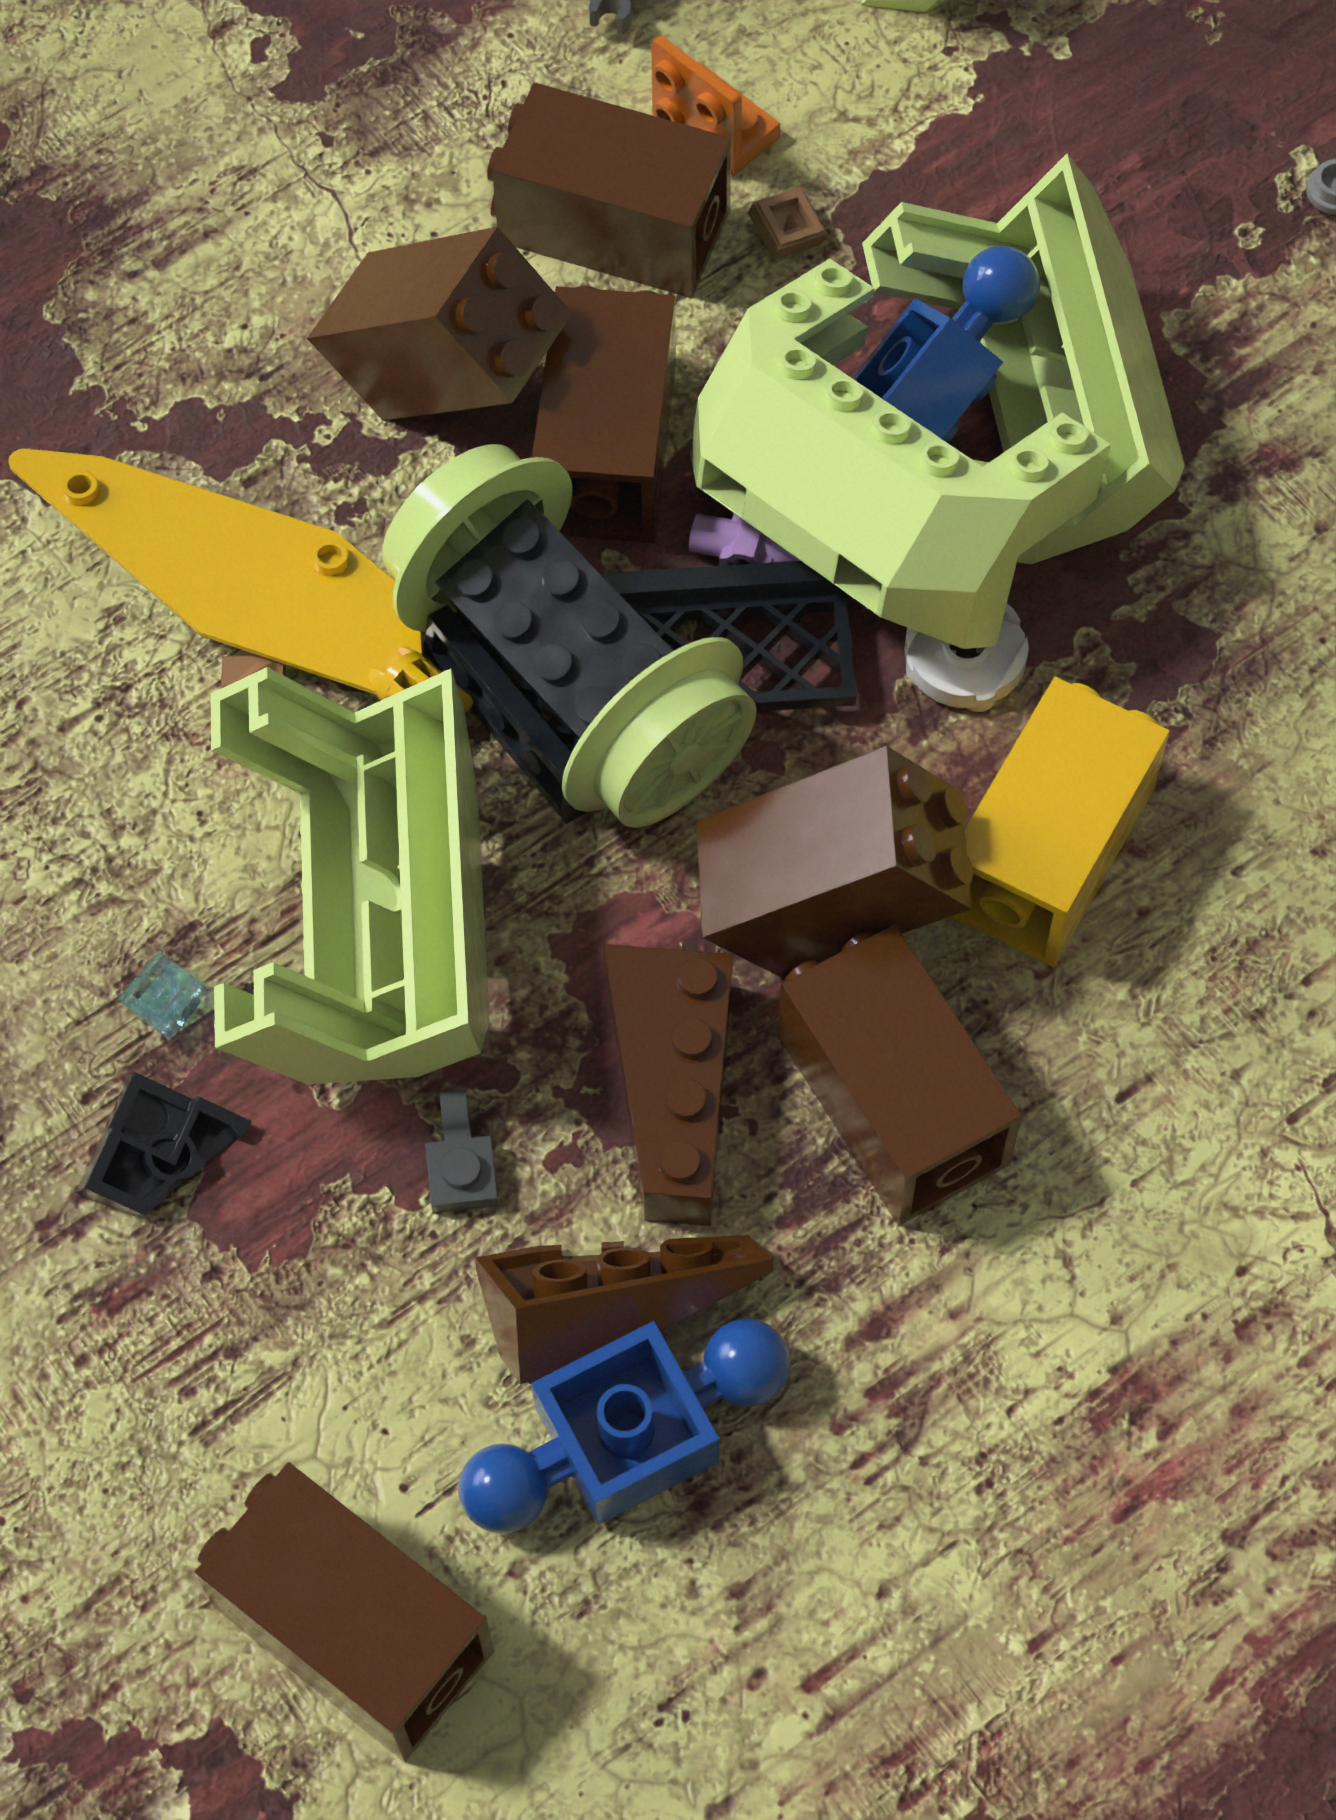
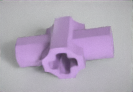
M697 513L690 533L689 550L690 552L719 557L720 566L800 561L735 513L732 520Z

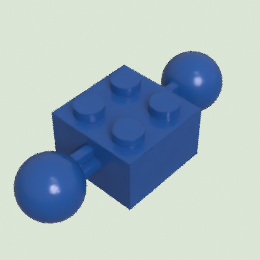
M1002 245L993 246L981 251L970 261L965 270L962 283L965 303L952 319L915 298L852 379L949 443L957 432L958 419L971 403L980 401L989 393L997 378L995 372L1003 364V361L981 344L980 340L993 324H1007L1021 319L1033 308L1040 291L1038 270L1031 258L1017 248Z
M738 1319L725 1324L712 1335L704 1352L703 1363L682 1372L656 1323L652 1321L531 1383L534 1406L552 1440L529 1452L512 1444H494L475 1453L464 1466L459 1479L458 1493L464 1512L475 1525L486 1531L499 1534L513 1533L527 1527L538 1517L544 1507L548 1488L572 1477L597 1526L719 1463V1437L703 1408L720 1399L741 1407L758 1406L773 1399L785 1386L790 1373L791 1361L788 1346L777 1330L767 1323L755 1319Z

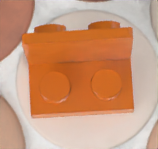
M659 35L651 42L652 114L656 117L731 137V176L734 177L780 138V123L701 62L697 63L662 35Z

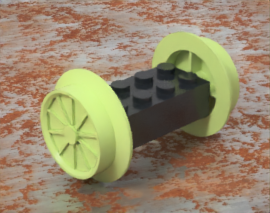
M489 444L468 450L446 462L428 476L406 499L387 530L382 548V559L386 569L396 579L393 589V607L397 617L408 628L426 632L427 616L448 605L454 613L458 612L578 740L568 759L562 779L563 795L573 808L586 812L609 808L625 826L633 828L648 826L665 819L686 806L707 789L730 765L751 733L757 711L755 702L738 685L743 669L741 651L732 641L723 637L704 638L673 650L559 532L568 514L572 499L571 478L561 464L544 457L521 460L513 450L499 444Z

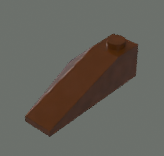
M749 1235L668 1239L660 1245V1252H646L638 1248L624 1247V1241L602 1242V1253L599 1255L562 1257L561 1244L534 1246L475 1257L476 1271L500 1358L520 1384H531L652 1321L656 1323L659 1331H662L773 1272V1259Z

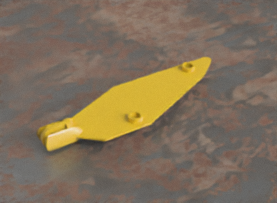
M25 448L18 449L9 456V467L13 473L200 636L376 695L380 701L442 673L422 655L421 632L408 628L397 617L393 607L395 580L336 531L103 456ZM457 685L463 702L464 712L466 713L471 709L473 701L470 695Z

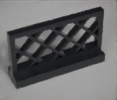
M801 560L601 574L651 628L675 650L689 644L676 634L675 631L685 621L702 620L715 629L708 638H727L749 654L743 660V669L738 685L755 702L757 712L856 705L857 691L845 592ZM833 611L835 625L821 640H818L796 624L806 613ZM763 616L776 625V627L758 645L736 629L745 617ZM786 634L810 650L793 669L769 653ZM836 641L838 654L830 648ZM821 658L840 672L842 686L817 688L802 676ZM758 662L782 679L772 691L754 692L742 683L741 680Z
M446 605L427 616L424 653L441 672L452 669L456 684L469 694L473 701L472 711L566 824L586 814V811L573 808L566 801L562 792L564 770L573 751L568 745H573L574 749L578 740L565 727L554 726L548 723L542 715L543 703L525 683L512 680L506 672L507 664L484 640L476 637L470 629V624L458 612L454 613ZM531 701L537 702L536 707L532 704Z

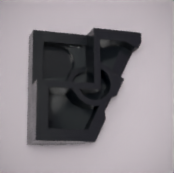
M132 1072L125 1082L75 1193L105 1206L142 1217L162 1202L169 1193L185 1180L191 1178L206 1166L207 1162L224 1148L244 1135L252 1121L202 1097L197 1096L191 1099L147 1077Z

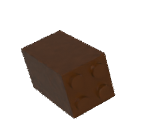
M534 82L524 104L516 103L512 110L508 124V138L503 148L497 146L491 154L487 169V179L493 182L494 186L490 213L492 217L497 219V226L516 248L693 298L730 212L731 137Z
M497 226L368 252L307 339L382 420L513 403L573 313Z
M556 286V295L573 314L546 353L532 458L544 457L555 460L565 468L571 478V504L559 532L563 536L655 543L676 369L675 295L658 294L648 290L626 292L599 290L591 286H579L576 288Z
M885 746L697 820L702 938L782 977L788 975L797 966L807 961L818 960L821 963L840 953L843 946L850 939L864 931L874 930L875 933H878L895 924L901 934L972 909L969 883L973 878V869L967 855L964 828L968 812L961 791L890 747Z
M895 924L878 933H875L874 930L864 931L850 939L843 946L840 953L821 963L818 960L807 961L797 966L787 975L785 982L781 983L778 1037L898 1226L1011 1165L1022 1115Z
M288 1461L276 1476L273 1473H268L257 1482L246 1498L245 1507L247 1511L230 1530L223 1527L211 1536L199 1553L197 1561L200 1563V1566L194 1573L212 1606L405 1763L493 1654L494 1647L487 1619Z

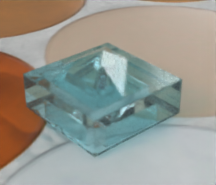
M158 951L143 968L140 975L133 980L117 1000L170 1041L211 991L169 957Z

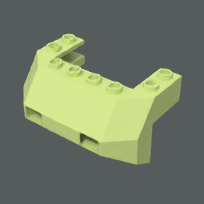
M1068 153L998 223L901 202L862 243L871 284L875 288L874 293L908 300L916 298L923 303L958 310L965 303L962 288L965 270L970 261L981 251L993 246H1011L1027 254L1038 270L1040 291L1033 308L1024 317L1015 322L993 324L980 340L981 344L1003 361V364L995 372L997 378L994 386L989 391L1003 452L1062 412L1109 442L1111 447L1097 500L1018 556V563L1034 564L1128 531L1175 491L1185 464L1132 268L1093 185ZM974 460L976 463H978V464L981 465L982 467L989 463V462H983V461Z
M829 258L749 307L698 397L690 453L696 486L881 618L962 649L997 646L1018 556L1097 500L1111 444L1062 412L982 467L833 366L865 345L868 326L849 313L872 299L875 288Z
M268 667L211 693V751L300 793L301 888L303 894L305 975H302L274 962L253 970L254 995L226 983L214 986L215 1048L307 1085L419 1077L480 1054L490 1020L478 792L464 706L452 669L446 670L355 713Z

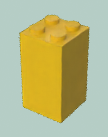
M1054 676L965 828L966 850L973 869V878L969 883L972 909L951 917L1055 968L1155 789L1170 730L1160 726L1155 719L1138 710L1128 711L1102 699L1089 686L1080 683L1071 684Z

